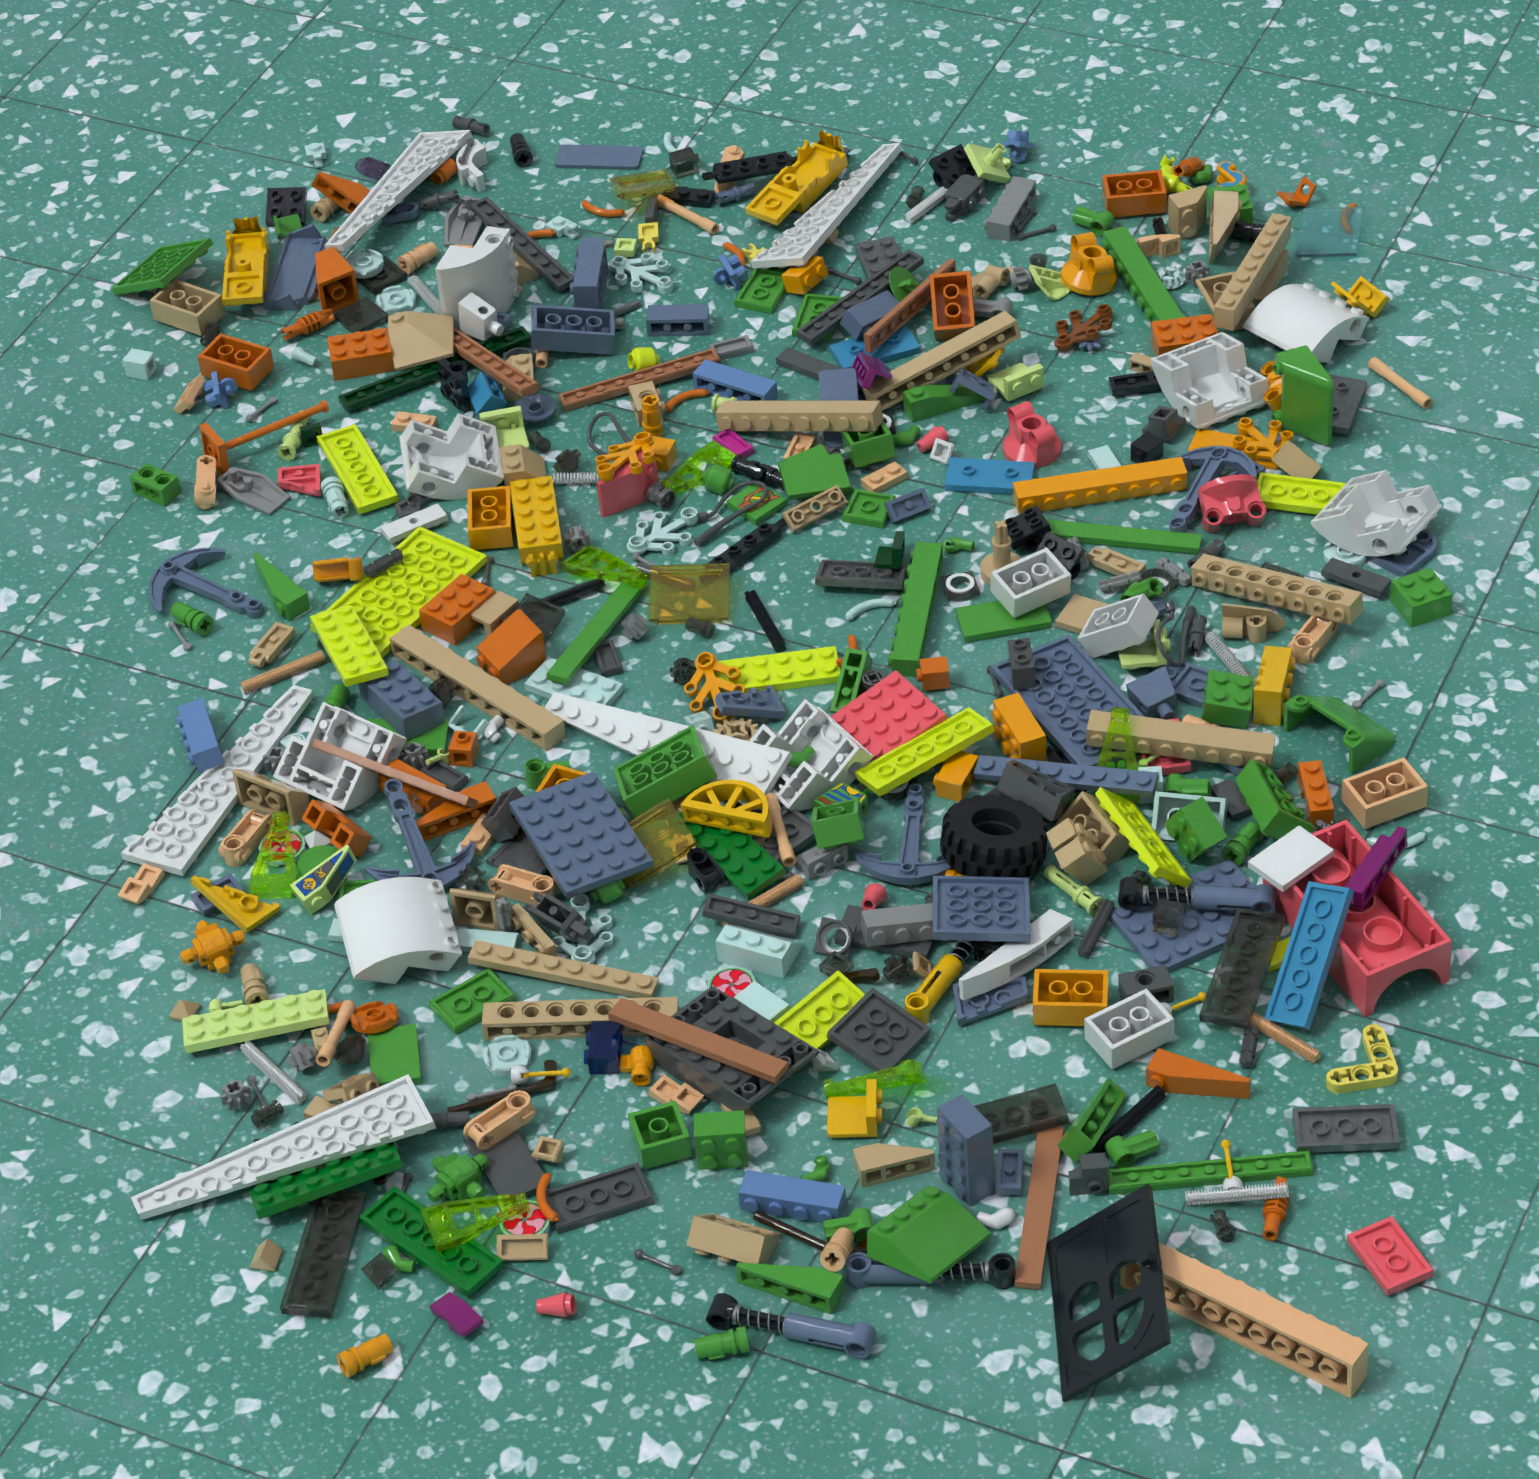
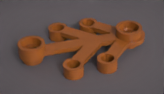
M1108 304L1099 305L1096 314L1083 324L1080 322L1082 320L1081 311L1073 310L1069 312L1073 331L1067 334L1069 329L1068 322L1066 320L1057 321L1055 325L1059 336L1054 341L1055 347L1060 352H1067L1073 349L1074 343L1098 339L1099 331L1109 330L1113 327L1111 320L1113 318L1112 308Z

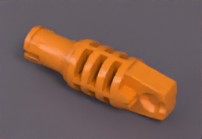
M1197 156L1184 159L1179 165L1173 167V174L1178 177L1195 175L1196 172L1203 170L1206 161H1200Z
M329 308L317 312L314 311L298 318L294 324L281 329V334L288 333L282 337L287 341L297 335L305 336L323 328L335 320L332 310Z
M1277 1176L1275 1185L1277 1186L1278 1183L1280 1186V1182L1282 1186L1283 1182L1286 1185L1287 1178ZM1290 1193L1289 1197L1265 1199L1262 1213L1265 1220L1262 1237L1265 1240L1275 1241L1277 1239L1280 1224L1286 1218Z

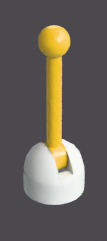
M1200 992L1198 996L1173 1006L1165 1002L1160 1004L1172 1016V1011L1197 1001H1205L1207 994Z
M513 1065L511 1067V1082L516 1085L525 1084L529 1077L557 1075L569 1077L571 1075L569 1068H563L558 1071L529 1072L522 1065Z
M1225 1139L1221 1142V1147L1225 1152L1228 1177L1223 1181L1222 1188L1224 1187L1226 1190V1187H1228L1229 1190V1187H1231V1190H1233L1234 1186L1236 1190V1186L1237 1189L1240 1186L1242 1189L1243 1183L1241 1179L1233 1175L1229 1151L1231 1143Z

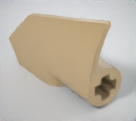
M988 265L983 272L972 276L973 297L985 300L999 286H1006L1010 282L1009 273L1014 272L1013 268Z
M1222 603V638H1243V636H1247L1250 642L1261 643L1266 640L1267 632H1278L1286 625V621L1271 609Z

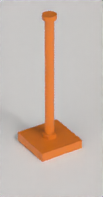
M322 400L318 405L225 443L207 423L201 424L199 429L204 455H210L216 459V472L222 476L229 469L227 450L320 412L326 413L329 411V406L325 400Z

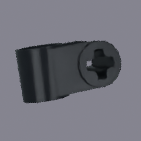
M693 848L687 853L688 873L702 892H706L709 887L715 884L725 883L722 869L714 862L705 849Z

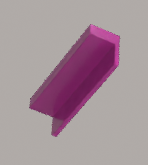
M858 351L851 368L856 370V379L862 388L869 390L876 374L892 379L891 373L881 359Z
M1398 826L1391 837L1380 835L1344 886L1354 891L1350 906L1361 910L1364 909L1408 846L1406 828Z

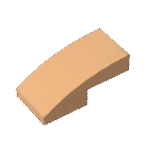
M1159 234L1137 238V245L1145 257L1159 254L1162 258L1181 253L1180 235Z
M143 863L134 878L128 877L117 896L126 901L140 904L155 890L165 876L163 869Z
M665 1074L659 1078L648 1092V1096L661 1104L676 1101L680 1112L690 1114L704 1099L703 1094L684 1082L682 1085H679Z

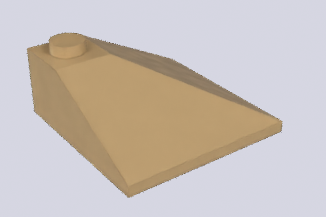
M415 311L397 312L388 316V331L395 371L454 356L453 316Z

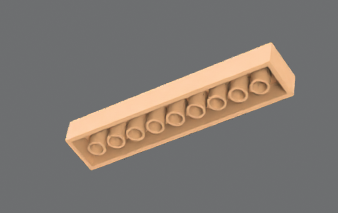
M1159 1243L1166 1307L1168 1310L1350 1399L1366 1379L1369 1343L1340 1330L1334 1325H1329L1317 1319L1312 1314H1306L1289 1303L1279 1301L1266 1292L1252 1288L1241 1280L1225 1275L1222 1271L1213 1269L1195 1258H1190L1172 1247ZM1132 1262L1121 1267L1120 1286L1128 1290L1138 1286L1141 1281L1139 1263Z

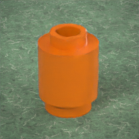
M448 158L430 174L431 180L437 185L445 184L457 172L456 162Z

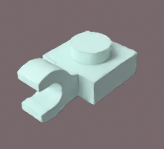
M323 142L304 146L308 162L314 161L316 168L323 167L322 159H327Z
M559 215L545 224V229H553L558 237L566 235L570 239H575L579 236V233L574 231L578 225Z

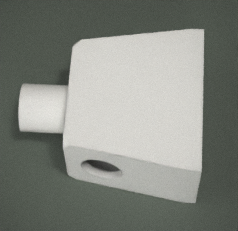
M471 292L458 303L460 332L482 341H486L493 334L500 336L503 333L504 326L497 322L496 309Z

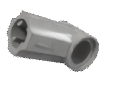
M973 298L975 317L990 319L1003 311L1010 314L1013 308L1012 302L1007 298H998L996 301Z

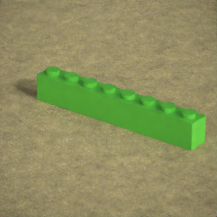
M1126 226L1103 231V240L1100 242L1101 247L1106 250L1107 255L1112 256L1117 274L1121 275L1124 285L1130 289L1131 296L1137 300L1139 309L1144 311L1146 320L1154 322L1184 317Z
M916 542L915 550H911L910 563L912 565L908 564L907 578L909 579L904 581V592L906 593L901 595L902 608L898 609L899 623L895 624L896 638H892L891 645L893 653H889L888 666H892V672L896 670L905 677H916V669L920 668L919 659L924 657L943 563L942 543Z

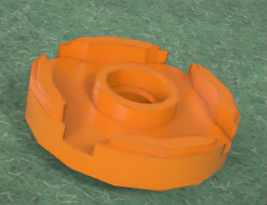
M374 1001L359 1006L355 1009V1014H351L350 1019L352 1028L355 1031L373 1034L392 1028L397 1024L399 1014L397 1006L393 1003L388 1002V1005H383V1002Z

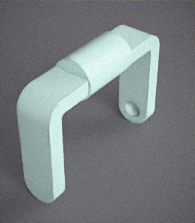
M463 705L459 706L448 722V726L454 731H466L462 727L456 726L466 711V707ZM485 719L481 720L474 732H477V738H479L488 725V721Z

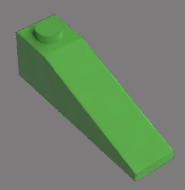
M961 384L958 385L954 394L949 392L951 385H921L903 391L904 412L912 423L984 401L986 398Z
M257 552L253 554L256 571L277 614L291 621L308 611L310 604L307 592Z
M1108 1077L1066 1130L1057 1146L1065 1155L1069 1156L1074 1162H1077L1079 1154H1086L1095 1146L1127 1094Z
M740 1262L736 1265L737 1283L830 1315L844 1293L843 1275L835 1271H828L819 1267Z

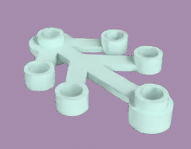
M643 253L641 258L635 259L616 256L609 262L610 268L616 273L615 281L617 285H626L628 280L625 272L631 273L632 281L630 286L632 292L637 293L643 290L640 278L656 284L660 294H670L674 290L673 281L670 277L663 276L659 278L650 274V272H666L669 269L668 261L664 259L658 260L656 265H651L653 263V255L651 253ZM642 264H643V265H648V266L635 267V265H642Z
M693 507L682 509L680 512L681 518L663 528L662 525L666 523V514L662 511L655 512L653 514L654 523L651 534L646 537L644 535L649 532L648 522H637L636 535L629 538L627 550L632 554H642L647 550L662 551L663 555L670 556L675 552L672 542H653L679 541L681 546L691 545L692 537L690 533L671 532L684 525L694 526L698 521L697 509Z
M579 894L571 898L570 904L586 921V913L590 909L589 898L584 894ZM607 914L599 916L598 921L589 928L594 936L601 930L612 928V917ZM608 931L602 932L599 935V939L590 946H587V941L579 937L575 941L578 943L577 947L567 943L562 936H556L552 939L556 946V952L564 951L571 956V960L590 964L594 963L596 952L602 947L607 948L614 943L613 934Z

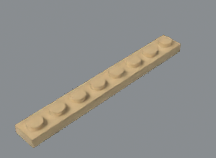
M475 940L468 955V964L633 998L654 997L659 985V977Z

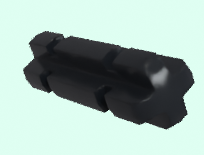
M1161 217L1154 218L1152 225L1155 235L1167 234L1163 219Z

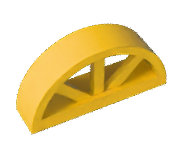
M730 779L711 782L693 791L681 804L686 822L769 838L772 832L773 820L765 794L757 786L746 781ZM728 800L725 806H721V801ZM738 800L749 802L747 804L734 808ZM757 808L762 810V814L750 812Z

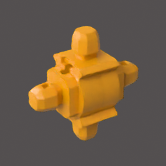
M205 920L196 924L197 930L194 931L195 938L191 940L192 948H187L179 953L182 963L190 964L197 960L200 967L206 965L209 972L216 969L220 974L227 973L230 969L229 964L232 963L231 956L235 954L233 946H239L246 941L243 930H236L228 934L225 927L221 929L218 927L217 922L211 925Z

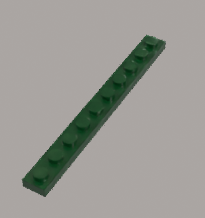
M521 326L500 336L479 342V344L499 356L513 348L531 344V335ZM455 352L453 357L445 358L450 363L462 361L466 364L467 368L473 366L472 363ZM434 361L415 366L338 396L339 403L349 413L420 385L430 383L433 380L439 379L437 370H439L438 363Z

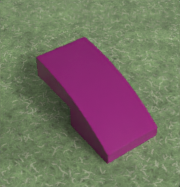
M448 1292L429 1306L433 1315L446 1321L449 1329L463 1338L484 1324L483 1319L468 1304L451 1292Z

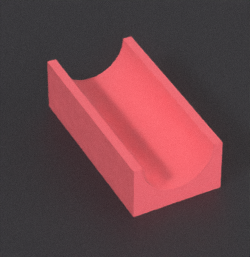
M1347 819L1312 833V835L1334 849V856L1287 890L1282 892L1263 878V884L1271 885L1276 889L1275 909L1292 930L1308 882L1344 887L1371 849ZM1390 870L1363 910L1349 906L1328 973L1366 1017L1374 1013L1376 1002L1383 991L1397 978L1410 971L1428 969L1441 985L1449 982L1452 940Z

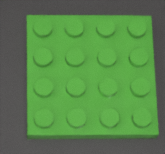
M210 238L160 246L116 283L111 290L114 295H128L131 292L140 293L143 290L164 289L171 285V280L181 276L185 268L194 265L198 257L207 254L213 242Z

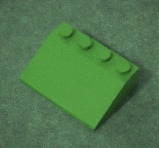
M694 725L689 726L613 769L623 801L636 821L649 817L654 811L669 806L674 800L689 795L694 789L701 785L709 784L714 778L718 777Z
M928 1185L867 1230V1257L931 1284L991 1237V1232L949 1193Z

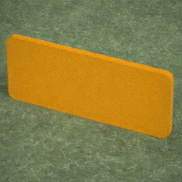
M1197 429L1188 452L1209 446H1227L1244 452V448H1235L1233 446L1235 434ZM1245 436L1246 440L1256 441L1252 437ZM1275 442L1274 445L1279 448L1281 442ZM1257 449V451H1267L1264 449ZM1251 459L1266 467V469L1278 470L1280 468L1274 466L1270 459Z

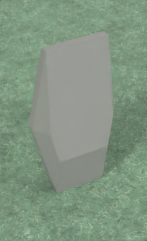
M465 195L463 198H459V202H456L445 216V247L455 244L474 246L483 221L471 211L470 205L481 198H471L470 195Z
M232 467L217 479V484L237 501L269 516L290 500V496L262 473Z

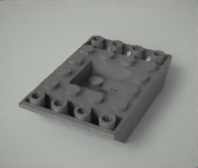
M711 986L671 1017L787 1061L789 1068L776 1084L647 1034L643 1037L644 1042L663 1070L680 1081L687 1083L721 1106L722 1103L732 1111L750 1108L819 1054V1050L714 986Z

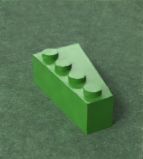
M1251 758L1235 780L1240 788V793L1246 799V805L1253 812V818L1260 826L1259 830L1265 836H1273L1277 839L1282 838L1297 826H1301L1309 833H1312L1315 826L1312 822H1307L1303 819L1305 813L1302 809H1297L1292 804L1294 801L1293 797L1282 789L1284 785L1271 768Z

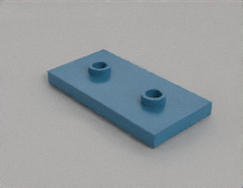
M904 324L872 354L865 352L864 336L857 340L853 338L829 345V351L839 367L844 369L852 367L858 351L881 359L883 363L921 353V347L907 325Z
M950 457L944 484L945 490L1013 494V482L1033 479L1035 462Z

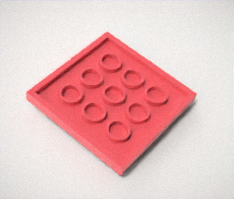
M896 670L830 716L874 755L870 762L948 719L942 710Z

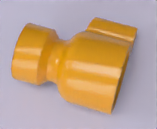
M636 1046L629 1055L620 1056L619 1070L623 1073L631 1072V1082L634 1085L646 1086L650 1083V1071L654 1068L655 1057L648 1046Z

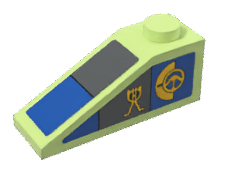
M345 845L293 882L290 887L297 899L312 915L332 900L357 859L350 847Z

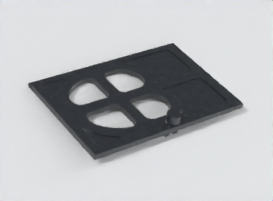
M1147 1183L1047 1242L1063 1402L1071 1400L1171 1343L1152 1186ZM1128 1263H1139L1141 1270L1140 1283L1135 1288L1115 1299L1113 1280L1116 1273ZM1098 1284L1099 1307L1074 1322L1073 1305L1075 1300L1086 1287ZM1144 1300V1309L1137 1329L1127 1342L1120 1344L1117 1325L1119 1313ZM1102 1323L1105 1349L1097 1359L1086 1360L1079 1354L1076 1348V1341L1080 1335Z

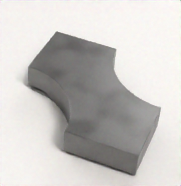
M409 492V495L403 501L394 505L398 519L422 510L426 504L436 499Z

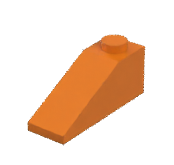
M323 172L317 173L311 185L350 214L370 192L369 189L360 183Z

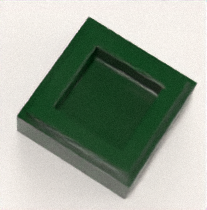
M320 423L299 427L303 447L318 444L316 436L322 435Z

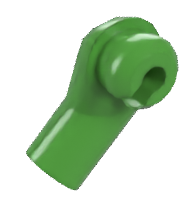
M1204 165L1203 171H1198L1192 176V181L1195 185L1200 183L1206 184L1212 180V165Z
M912 425L909 431H899L893 434V443L895 445H911L920 433V428L917 425Z
M952 537L944 540L942 546L943 550L947 553H954L959 550L973 552L975 541Z
M806 746L801 753L790 752L793 756L787 767L798 768L803 761L808 763L815 754V750L811 746Z
M825 1155L817 1156L814 1159L816 1166L813 1172L800 1176V1179L824 1181L831 1168Z
M394 1245L385 1247L383 1259L389 1269L414 1273L416 1267L415 1260L402 1259L398 1252V1247Z

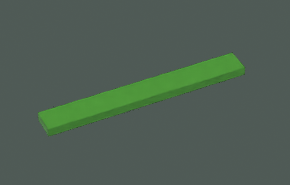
M1046 519L1052 529L1049 533L1064 540L1077 537L1080 543L1198 554L1202 544V534Z
M627 575L546 673L547 680L567 685L645 590L647 580Z
M1309 1150L1231 1158L1233 1175L1240 1178L1242 1182L1276 1179L1277 1176L1283 1178L1313 1176V1166ZM1226 1158L1108 1169L1109 1195L1132 1193L1147 1183L1152 1186V1191L1223 1184L1225 1178L1228 1177Z

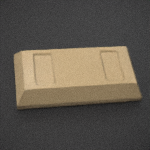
M548 1234L497 1235V1256L502 1258L503 1261L548 1260Z

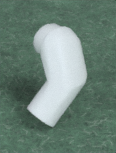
M496 715L488 722L484 729L486 739L489 738L492 743H495L501 737V734L497 732L504 724V719L501 716Z
M1010 1207L1002 1208L992 1215L980 1211L976 1219L983 1226L999 1230L1014 1220L1015 1212Z

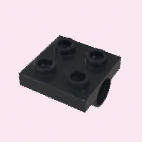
M962 144L930 159L928 162L934 171L933 179L938 187H945V189H949L961 175L968 174L974 176L977 174Z
M267 188L266 226H274L273 216L281 218L294 214L299 215L301 226H305L307 188Z
M445 358L438 360L439 370H437V374L441 382V394L443 397H447L456 408L458 407L464 413L470 411L471 404L466 364L462 361L450 363Z
M1037 506L1028 508L1023 513L1005 520L1013 551L1023 545L1029 551H1036L1042 541V536L1046 532L1052 531L1049 523Z
M1046 532L1035 552L1048 548L1071 574V580L1075 579L1080 572L1081 563L1079 561L1084 555L1085 550L1067 540Z

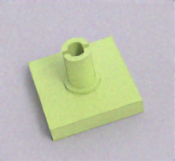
M970 143L964 147L979 178L1005 184L1011 179L1000 159L1007 152L1001 143H997L993 149Z

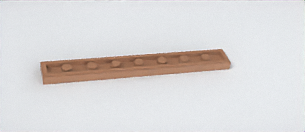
M948 259L932 274L956 272L955 260ZM930 276L864 333L865 352L872 354L931 301Z
M454 328L455 353L521 397L540 390L538 382Z
M711 348L558 394V399L564 412L629 393L628 386L650 381H653V384L656 385L693 374L705 359L721 364V360L715 348Z
M315 739L312 745L314 746L313 748L472 809L476 808L478 803L477 800L321 740Z
M623 998L608 1012V1018L612 1021L775 1084L789 1068L788 1062Z
M1038 1125L1015 1275V1288L1041 1290L1061 1149L1057 1144L1064 1135V1126Z

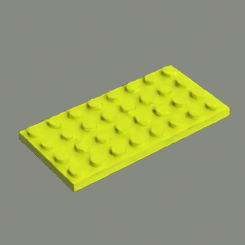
M419 526L395 548L403 553L401 561L398 563L394 562V565L380 573L377 571V574L373 577L364 575L362 579L325 611H331L340 606L352 605L383 658L391 651L389 638L407 625L416 628L421 623L419 610L460 574L468 577L473 576L488 562L487 555ZM310 624L311 631L316 633L312 624Z

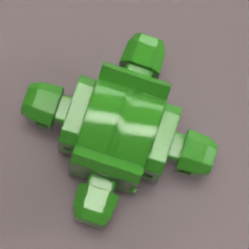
M454 1152L447 1158L436 1156L432 1160L433 1167L438 1173L434 1176L436 1184L427 1192L428 1198L432 1202H437L446 1197L450 1201L458 1199L462 1204L469 1198L480 1200L484 1197L483 1187L478 1182L482 1180L480 1172L488 1166L489 1161L483 1153L469 1158L467 1155L458 1156Z

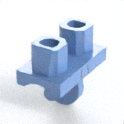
M1019 130L1007 131V141L1002 142L1005 148L1011 149L1010 158L1017 163L1025 160L1027 156L1025 148L1034 149V143L1029 142V132H1021Z
M724 254L719 255L718 258L723 264V268H717L713 273L714 281L717 284H726L730 280L736 290L740 289L741 285L739 282L749 278L744 266L741 265L736 254L727 259Z
M214 371L211 373L212 380L203 383L204 389L208 394L205 396V400L211 409L218 405L226 409L229 407L228 395L236 392L237 382L232 378L220 380L218 372Z

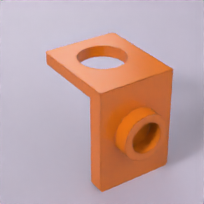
M1303 176L1295 193L1278 191L1277 195L1291 207H1296V205L1307 207L1317 185ZM1305 184H1308L1309 186V192L1307 195L1303 194V187Z

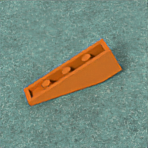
M481 782L459 792L477 800L476 808L472 809L448 799L415 821L423 840L427 841L474 824L482 813L487 814L496 801V797L487 782Z
M1160 1048L1157 1049L1146 1067V1085L1152 1088L1159 1085L1161 1089L1168 1093L1249 1099L1251 1096L1250 1078Z

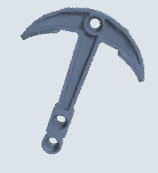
M1227 446L1197 448L1177 456L1182 457L1187 471L1193 469L1192 465L1203 466L1185 499L1180 502L1173 514L1174 518L1169 521L1170 531L1186 533L1187 524L1192 522L1199 510L1200 501L1197 491L1207 482L1216 479L1224 467L1236 468L1238 474L1251 475L1257 479V472L1253 461L1244 452Z
M197 548L183 551L160 564L149 582V598L152 606L159 614L163 613V605L167 598L166 590L172 584L220 602L225 607L240 614L246 613L249 618H259L264 613L263 604L258 599H251V597L240 591L225 588L189 570L195 564L200 568L208 562L224 556L225 549Z
M397 779L387 780L384 785V794L388 798V804L394 820L399 824L415 873L399 874L398 869H382L367 866L365 871L375 881L396 877H421L441 880L445 890L458 882L468 870L473 859L475 842L470 841L463 850L453 855L450 863L436 867L414 820L413 809L407 794L403 792V784Z
M911 784L906 790L905 824L898 862L882 861L880 854L865 852L857 848L852 849L857 863L866 872L879 880L900 885H918L933 881V876H945L948 869L955 870V868H951L942 855H937L934 862H919L920 824L923 822L925 790L920 784Z

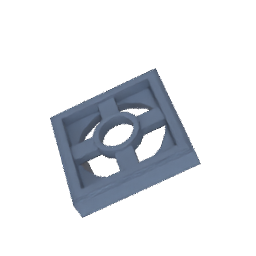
M960 368L949 389V392L954 394L958 385L961 384L986 398L981 408L986 411L996 395L997 386Z

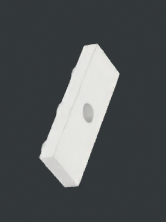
M437 503L383 525L380 528L381 533L392 544L407 538L419 526L429 529L448 521L447 514Z

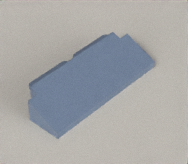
M314 224L287 233L261 305L264 310L299 311L301 305H310L311 299L315 296L317 290L315 253L325 250V244L329 241L321 236Z

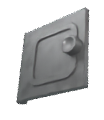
M521 826L518 829V835L514 839L507 840L491 857L486 859L488 865L496 868L505 864L541 875L549 871Z

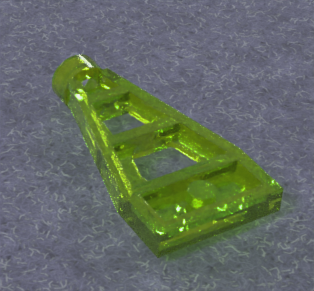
M713 440L698 449L669 478L664 479L660 483L665 488L673 490L676 494L703 484L702 479L705 471L696 467L701 461L705 460L711 465L719 464L731 469V462L736 454ZM690 472L696 477L686 480L682 476Z
M587 545L560 563L561 571L570 573L573 576L628 583L637 589H643L647 583V574L645 572L639 571V569L603 549ZM600 561L607 563L599 569L591 568ZM616 568H619L621 570L619 572H613V570H615Z
M1111 708V720L1098 759V767H1108L1109 761L1112 758H1123L1126 761L1128 770H1138L1128 720L1130 709ZM1115 719H1124V720H1123L1122 722H1117ZM1115 734L1125 736V752L1111 751L1112 737ZM1115 793L1133 802H1140L1139 795Z
M277 811L272 814L269 831L250 875L248 894L256 895L259 899L296 898L290 885L298 880V873L289 829L290 815L286 812ZM285 842V852H270L272 843ZM270 861H284L286 871L284 874H265V869Z
M911 1059L902 1061L899 1066L841 1082H834L833 1078L823 1080L828 1100L830 1097L866 1092V1079H877V1089H887L927 1082L926 1074L920 1061L915 1062V1060Z
M521 1192L515 1195L505 1194L447 1201L421 1209V1215L436 1251L440 1252L462 1245L515 1215L529 1212L530 1208L525 1193ZM498 1206L499 1213L487 1219L482 1218L479 1209ZM473 1213L476 1219L473 1224L464 1229L456 1228L452 1219L454 1214Z

